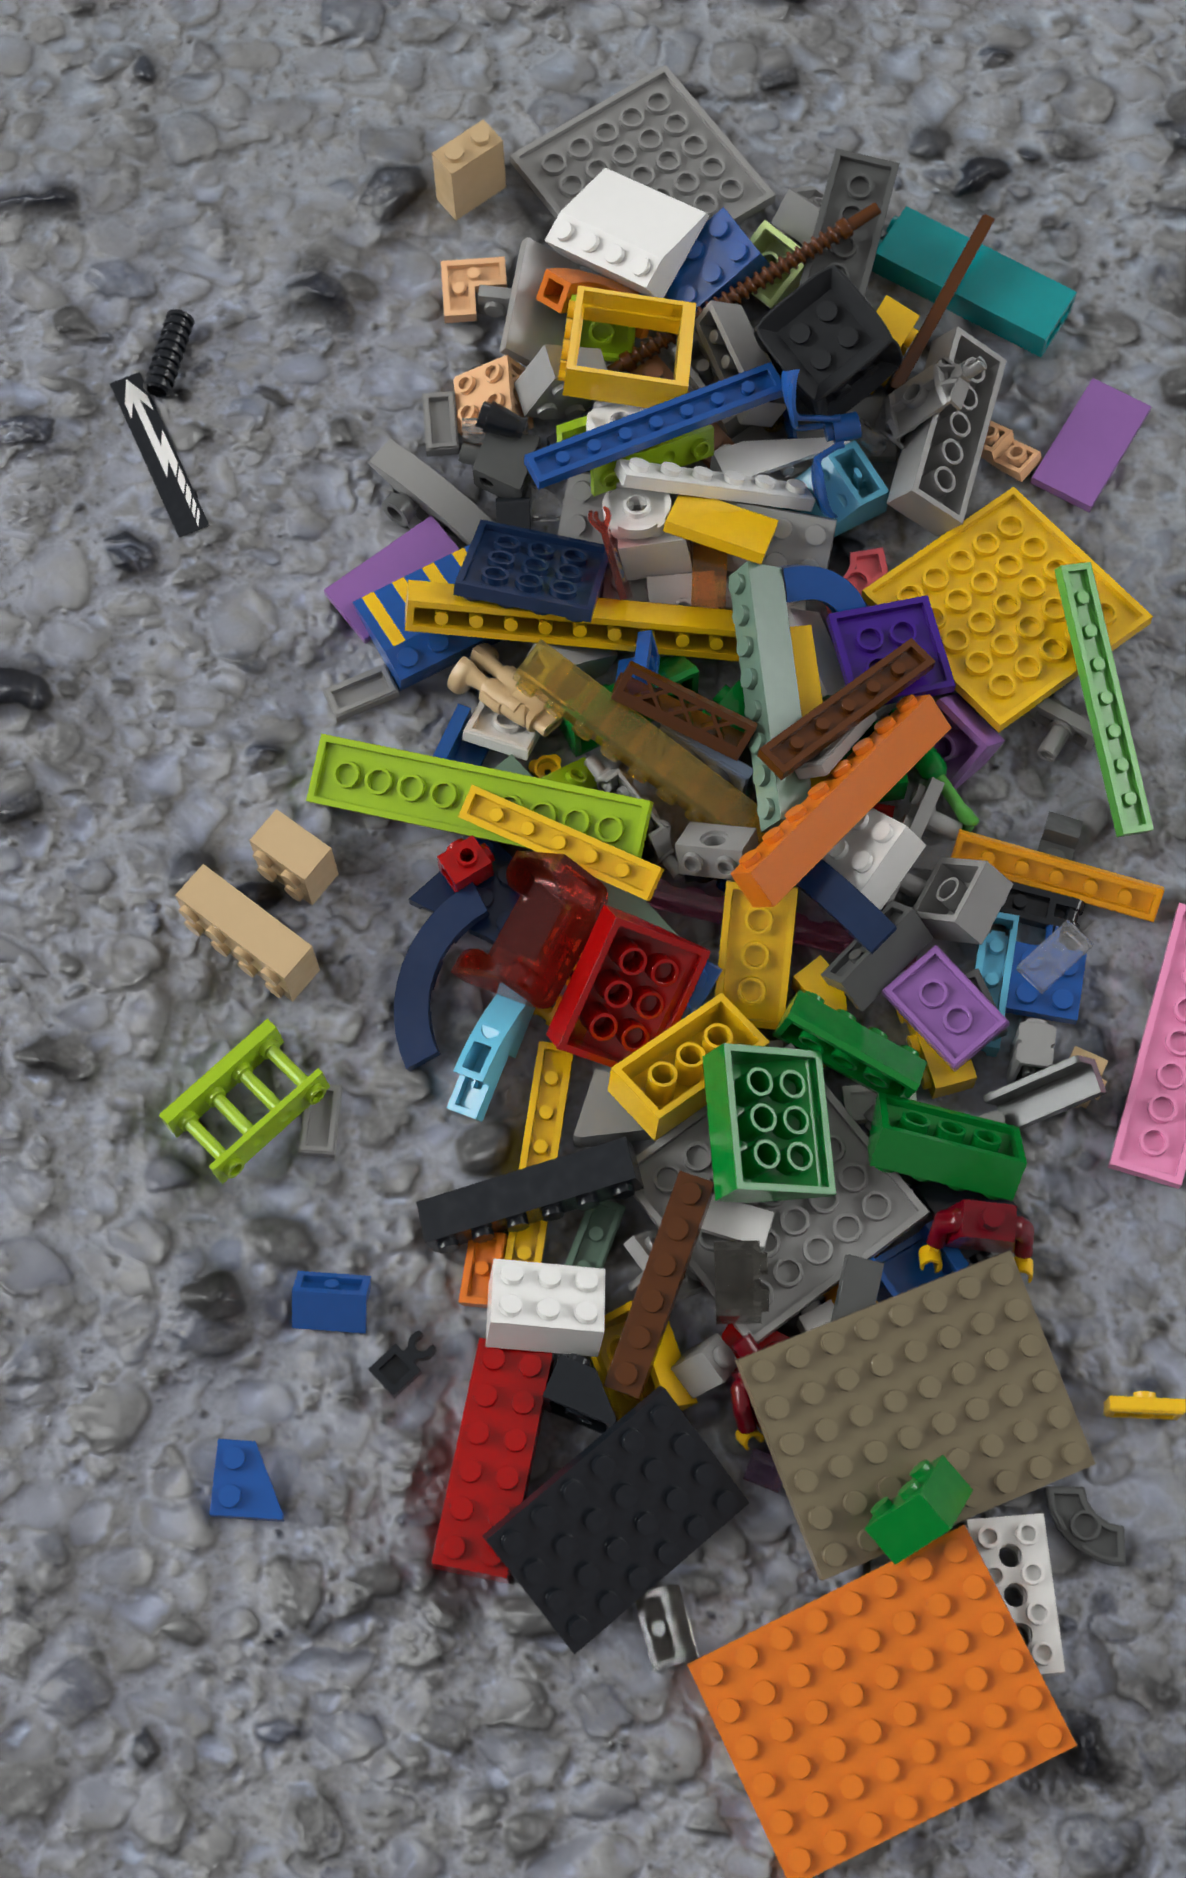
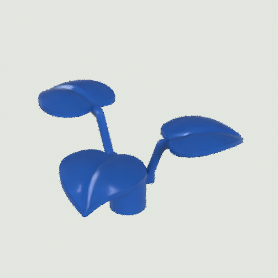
M800 369L783 371L781 373V385L786 405L783 416L785 418L784 428L787 439H798L796 431L823 429L826 441H833L834 443L814 456L813 465H811V481L814 498L820 511L828 518H838L829 505L821 463L823 458L838 449L845 448V441L862 437L858 413L854 411L832 416L798 414L796 410V386ZM798 421H816L823 423L799 425Z

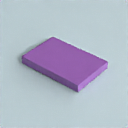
M937 945L932 947L882 990L883 996L954 1072L1009 1026V1021Z

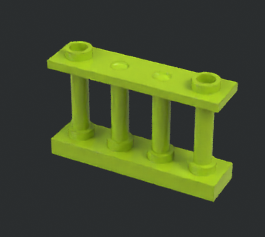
M587 416L557 425V442L586 432ZM711 424L620 459L630 460L633 457H637L649 463L662 464L663 462H672L680 467L714 456V427ZM617 460L590 470L591 493L594 496L617 488L616 484L620 482L614 472Z
M269 1019L262 1022L159 1114L166 1127L176 1138L183 1132L188 1131L213 1156L215 1161L209 1167L221 1184L225 1183L229 1178H234L240 1174L245 1164L306 1108L318 1103L330 1088L326 1077L319 1068L307 1076L279 1049L284 1040L277 1027ZM265 1059H270L297 1086L282 1101L253 1074V1070ZM238 1083H243L270 1110L255 1125L226 1098V1094ZM216 1107L243 1135L227 1150L199 1122V1118L210 1108Z

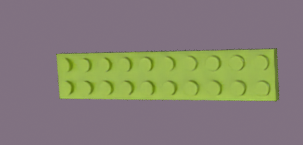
M321 734L306 798L307 802L466 836L473 835L475 838L527 848L458 817L471 785H475L639 858L642 857L654 803L650 800Z

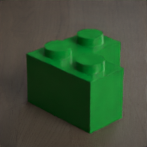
M941 1455L931 1463L927 1459L921 1461L911 1470L909 1475L912 1479L899 1490L898 1496L892 1500L888 1496L884 1497L870 1510L873 1516L865 1530L895 1565L951 1530L973 1491L944 1455Z

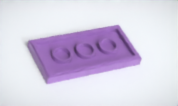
M1092 378L1032 476L1030 483L1090 513L1150 413L1152 406Z
M431 515L324 589V594L364 644L372 639L354 608L353 601L459 550V548Z

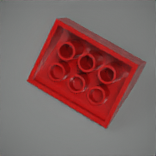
M604 904L546 1035L559 1050L608 1067H613L681 1020L711 951L635 915Z

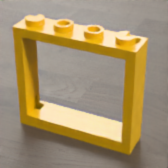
M578 285L576 301L569 300L558 374V381H564L562 395L650 408L687 394L696 303ZM583 320L678 334L673 380L577 366Z

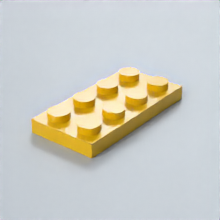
M727 880L718 967L723 970L716 981L715 997L723 993L756 1028L775 1030L786 1011L799 887H793L775 907L753 908L734 880Z

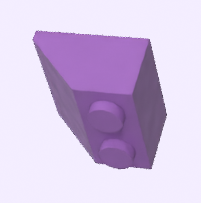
M958 694L939 698L936 702L952 728L934 747L946 762L947 778L953 787L957 789L988 762L1005 740Z

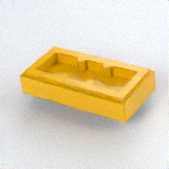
M1151 1391L1133 1392V1397L1109 1396L1103 1402L1104 1416L1112 1418L1179 1420L1186 1413V1399L1156 1398V1393Z

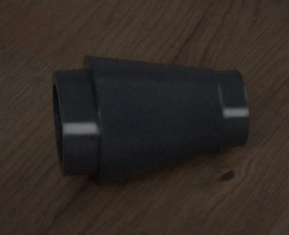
M494 400L492 403L484 401L476 427L482 428L483 433L521 439L527 420Z

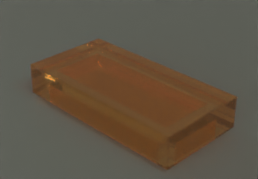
M693 542L691 606L725 609L727 553Z

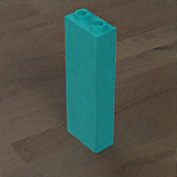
M906 206L899 217L895 215L891 219L887 228V235L883 240L880 239L872 272L934 303L970 238ZM981 244L946 310L1041 358L1071 313L1077 292Z

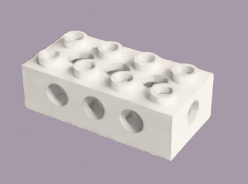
M1044 1513L967 1519L964 1524L1018 1629L1025 1634L1026 1645L1042 1677H1054L1065 1673ZM1000 1550H1008L1015 1556V1567H1007L1001 1563L999 1559ZM1005 1589H1013L1018 1592L1021 1598L1020 1607H1013L1005 1601Z

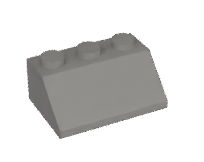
M814 186L788 189L771 224L779 228V231L792 241L797 240L802 244L803 241L810 243L824 193ZM883 230L880 239L882 240L887 235V233Z

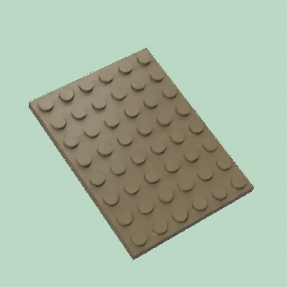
M1011 1250L735 1360L819 1580H825L885 1554L865 1530L873 1516L870 1510L884 1497L888 1496L892 1500L898 1496L899 1490L912 1479L909 1475L911 1470L925 1459L931 1463L941 1455H944L973 1489L955 1524L1096 1464Z

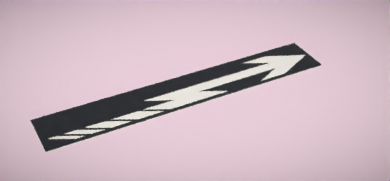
M138 372L109 384L176 533L181 538L210 525L151 395L143 387L144 380L141 373Z

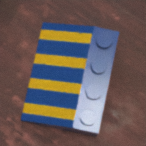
M470 544L353 601L354 608L399 691L456 664L463 656L470 657L472 649L479 644L489 643L494 645L502 641L500 639L405 631V604L408 580L455 584Z

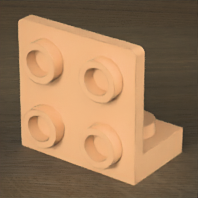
M505 355L454 378L458 433L464 436L481 429L476 427V422L483 402L492 403L493 400L527 420L524 432L534 428L533 417H524L514 385L526 368L509 355Z

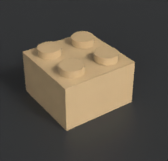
M277 809L249 840L254 853L252 856L258 864V872L271 882H274L276 879L285 885L284 890L299 902L304 899L313 905L338 876L332 848Z

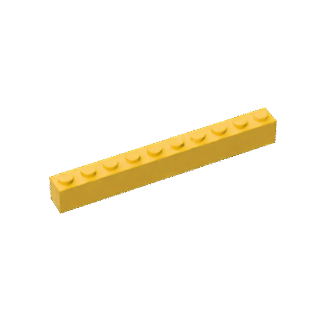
M408 580L405 604V631L635 652L638 632L652 630L659 654L739 661L736 651L735 624L732 620L733 610L598 598L591 623L585 621L572 622L565 617L556 615H538L531 610L516 607L504 608L497 603L482 600L469 601L462 596L453 595L455 584Z

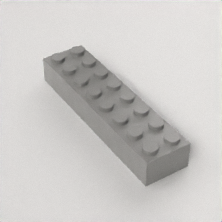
M584 472L567 479L558 535L613 546V549L616 548L618 550V539L611 535V529L605 524L603 518L602 502L606 493L597 496L591 493V476L589 472ZM669 493L671 505H673L678 494ZM720 500L779 520L762 564L775 567L802 564L828 569L837 519L764 505ZM634 505L631 511L641 510L640 505ZM690 541L692 561L695 565L735 572L748 561Z

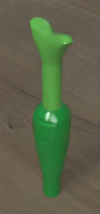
M897 708L892 710L888 715L890 716ZM933 746L914 766L926 781L934 777L945 783L941 791L942 795L953 809L957 821L963 824L961 829L971 832L974 826L978 825L979 818L964 803L947 778L946 762Z

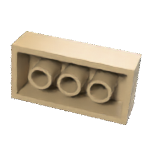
M202 864L175 895L180 906L178 911L186 919L184 922L185 926L199 937L205 934L212 940V947L221 955L227 957L231 954L239 960L237 964L246 974L254 977L256 974L266 981L265 987L278 998L284 995L293 1002L320 971L312 945L206 865Z

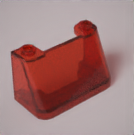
M517 850L506 872L508 885L520 895L489 954L477 948H469L458 957L451 973L462 981L533 1008L547 1009L558 999L583 952L603 905L608 903V892L602 882L565 854Z

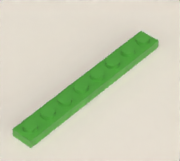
M1091 562L1061 565L1054 571L1116 836L1118 838L1148 833L1154 830L1092 564Z

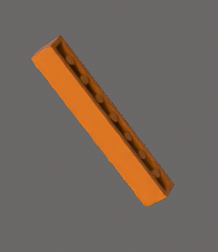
M910 694L898 701L896 704L897 709L890 716L878 721L874 726L875 731L869 737L857 742L852 748L853 752L846 759L838 762L824 781L810 788L807 793L809 796L801 804L795 805L786 812V819L779 826L770 829L763 835V842L756 849L748 851L739 859L740 864L730 874L753 908L775 907L952 728L930 694L920 696Z

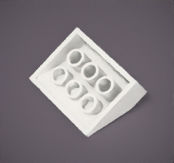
M604 168L560 211L544 241L558 254L643 295L664 298L709 215L686 203Z

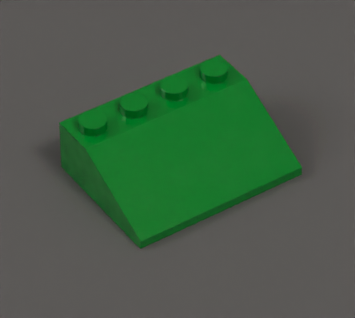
M723 1043L704 1055L702 1058L715 1201L753 1203L833 1197L837 1195L821 1051Z

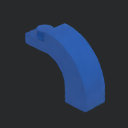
M802 564L779 566L782 568L787 603L818 600L825 604L832 613L867 607L857 589L844 577L831 570Z

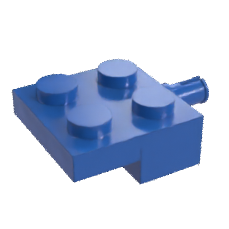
M1047 925L1044 944L1034 945L1017 941L1015 943L1005 1013L1076 1025L1087 954L1068 951L1058 947L1061 928L1055 926L1052 938L1053 925Z

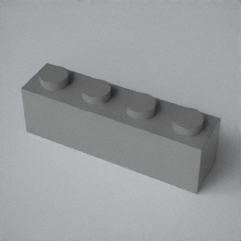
M710 300L695 320L694 326L719 380H724L769 363L764 351L755 339L754 330L742 305ZM780 397L738 413L736 416L740 424L772 427L786 409L784 398Z

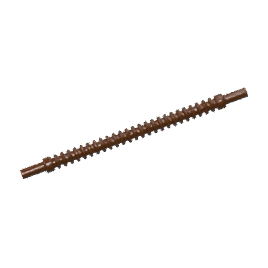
M874 202L848 219L844 217L835 222V227H827L828 231L826 233L820 231L819 237L815 238L812 236L810 243L803 241L802 248L795 246V252L790 253L787 251L785 258L779 256L777 263L771 261L769 268L763 266L761 273L755 271L753 278L747 276L745 283L738 281V287L733 288L730 286L728 293L722 291V296L720 298L714 296L713 300L741 305L742 298L749 300V294L754 293L757 295L759 288L765 290L767 283L773 285L775 278L781 280L782 274L786 273L789 275L791 268L798 270L799 263L806 265L808 258L814 260L816 253L822 255L823 249L827 248L830 250L832 243L838 245L839 239L847 240L853 236L854 230L882 214L880 208ZM700 306L697 307V312L695 313V320L698 318V316L701 314L704 308H701ZM657 331L655 338L649 336V341L647 343L641 341L639 348L633 346L632 352L626 350L618 356L619 360L607 366V370L627 371L630 373L637 368V363L644 364L645 358L652 359V354L655 352L660 354V349L663 347L668 349L669 343L677 344L678 334Z

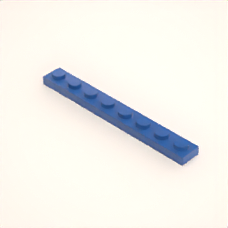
M771 362L525 454L524 464L538 490L783 397L781 378Z

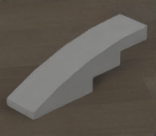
M392 439L368 462L398 493H403L410 497L415 504V509L420 506L429 516L432 515L443 529L447 526L466 545L471 544L480 520L494 522L443 476Z

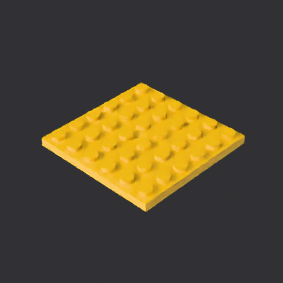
M1014 486L965 519L962 525L949 530L864 588L861 595L869 606L928 595L956 684L954 690L998 733L1079 676L1054 571L1061 565L1091 562L1112 651L1150 625L1153 618L1140 603Z

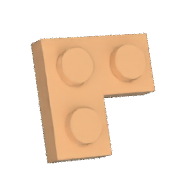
M505 257L441 261L445 323L477 321L475 294L479 292L480 285L507 288Z

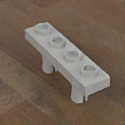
M1046 698L1024 714V716L1050 729L1037 750L1038 756L1047 762L1052 763L1055 761L1067 740L1090 752L1095 745L1089 717L1071 711L1058 699Z
M934 777L922 784L918 783L909 799V802L913 803L909 815L905 814L900 822L908 826L920 839L927 829L953 842L956 840L958 831L962 828L963 824L936 811L935 805L945 783ZM908 871L882 910L891 901H894L899 891L918 900L927 881Z

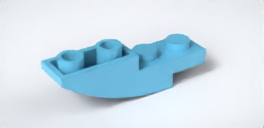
M509 980L497 993L478 1020L460 1054L453 1071L459 1074V1078L447 1109L477 1121H483L508 1056L516 1058L542 993L541 991Z

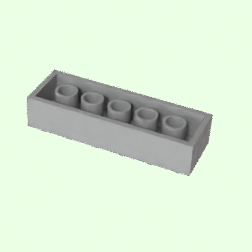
M958 326L932 341L924 370L944 356L957 365L961 363L964 367L981 356L987 364V369L974 376L969 382L970 387L962 410L958 411L949 404L943 411L934 414L918 425L915 430L906 433L903 443L905 448L901 450L886 503L935 536L952 530L964 522L1007 361Z

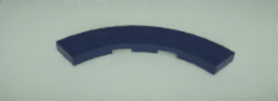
M474 882L454 893L435 910L418 931L402 963L394 997V1025L399 1051L404 1065L409 1072L441 1055L433 1032L430 1000L445 955L454 943L456 944L469 929L490 915Z

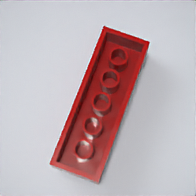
M479 1337L431 1564L436 1570L509 1584L511 1573L482 1535L527 1498L544 1414L542 1396L552 1374L554 1354L485 1347L486 1338Z

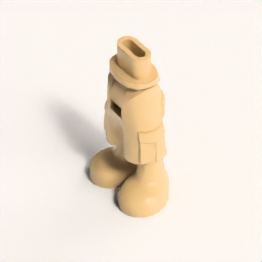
M482 643L474 647L470 659L463 656L449 675L447 687L454 694H464L472 687L479 690V700L497 714L504 715L514 723L524 728L526 727L529 732L537 731L546 737L562 722V717L554 712V706L545 699L540 690L534 687L528 678L513 665L503 666L499 662L497 649L489 643ZM491 674L495 678H488L485 675Z

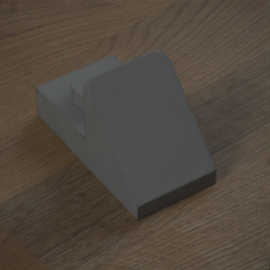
M1049 811L1037 851L1072 860L1080 838L1083 821Z

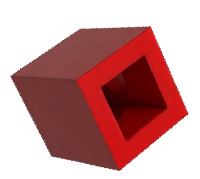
M472 835L465 840L461 838L452 842L444 853L437 856L440 872L456 893L471 882H474L477 886L492 877V862L495 861V858L489 847L485 843L479 844Z

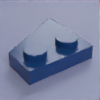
M218 1439L209 1513L211 1517L284 1522L283 1511L256 1441Z

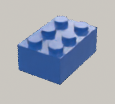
M723 207L705 223L669 287L666 296L672 300L696 303L697 312L698 306L704 308L706 301H714V296L720 298L722 291L728 293L730 286L733 288L738 287V281L745 283L747 276L753 278L755 271L761 273L762 267L769 268L770 264Z

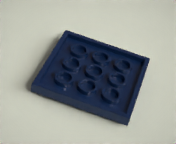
M480 520L456 578L453 595L462 596L469 601L482 600L497 603L504 608L516 607L531 610L538 615L551 614L565 617L572 622L585 621L591 623L610 563L607 550L612 555L613 546Z

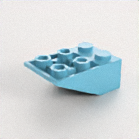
M856 440L846 444L845 448L838 449L823 458L821 466L829 505L838 516V518H834L837 519L834 537L886 512V503L890 491ZM810 466L795 479L804 482L814 497ZM816 501L814 502L811 512L780 508L785 510L827 517L820 511Z

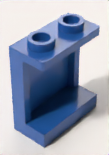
M933 1220L925 1224L918 1233L878 1257L869 1258V1260L884 1263L877 1295L878 1302L970 1266V1264L958 1248L944 1247L940 1249L942 1270L935 1273L934 1264L931 1262L926 1264L924 1270L921 1271L918 1251L922 1246L928 1245L926 1240Z

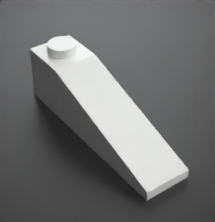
M825 437L742 441L733 445L725 444L714 451V456L711 457L710 470L723 473L727 470H733L742 475L752 477L762 474L770 476L774 480L787 481L788 479L796 478L813 465L814 456L834 443L833 441L827 442ZM845 441L844 445L850 443L851 441Z

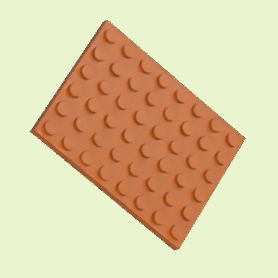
M965 1524L935 1539L895 1565L891 1561L687 1664L786 1878H812L1077 1746Z

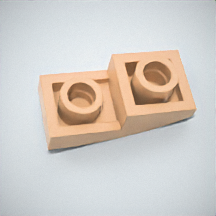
M990 421L981 457L1005 474L1023 482L1042 461L1041 451L1015 440L1013 430Z

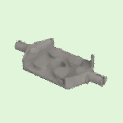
M944 356L888 394L883 399L878 420L875 421L876 427L861 437L864 446L870 448L882 438H888L903 449L905 446L900 442V437L915 430L918 425L934 414L943 411L949 404L958 411L962 410L970 387L969 382L974 376L987 369L985 360L979 356L964 367L961 363L957 365Z
M591 755L584 761V765L595 777L598 790L649 800L645 795H641L634 786V778L630 773H624L620 768H605L596 755ZM653 806L645 844L650 846L654 856L648 859V861L653 864L664 865L673 879L677 880L683 874H679L675 851L671 844V825L659 818Z

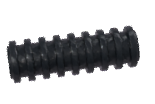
M171 309L167 312L160 337L157 341L158 345L155 347V353L152 356V362L149 365V371L143 383L144 389L155 397L167 398L172 394V388L175 384L174 379L178 375L177 371L181 366L180 362L183 360V353L186 351V345L192 332L191 328H193L195 321L190 314L183 310Z

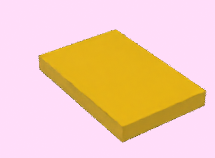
M678 494L665 521L663 531L730 555L762 564L779 520L717 499Z

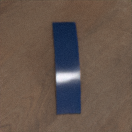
M823 859L794 886L799 887V889L840 923L846 932L871 954L897 930V927L866 896Z

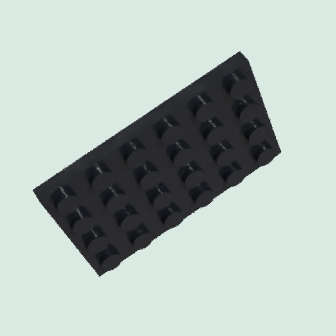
M660 1385L489 1529L482 1537L567 1647L576 1654L745 1508L749 1501L667 1390Z

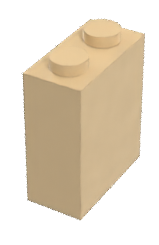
M484 119L432 152L437 200L455 220H458L506 188L503 140Z

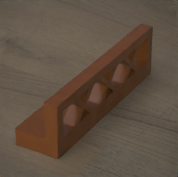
M633 661L629 662L624 673L621 672L614 684L611 695L612 700L736 761L757 729L756 722ZM632 674L646 680L647 684L631 677ZM666 693H672L678 696L679 700L667 695ZM701 708H702V709H704V710L710 712L711 716H709V715H707V714H705V713H703V712H701V711H699V710H697V709H701ZM735 724L745 729V731L742 732L729 725Z

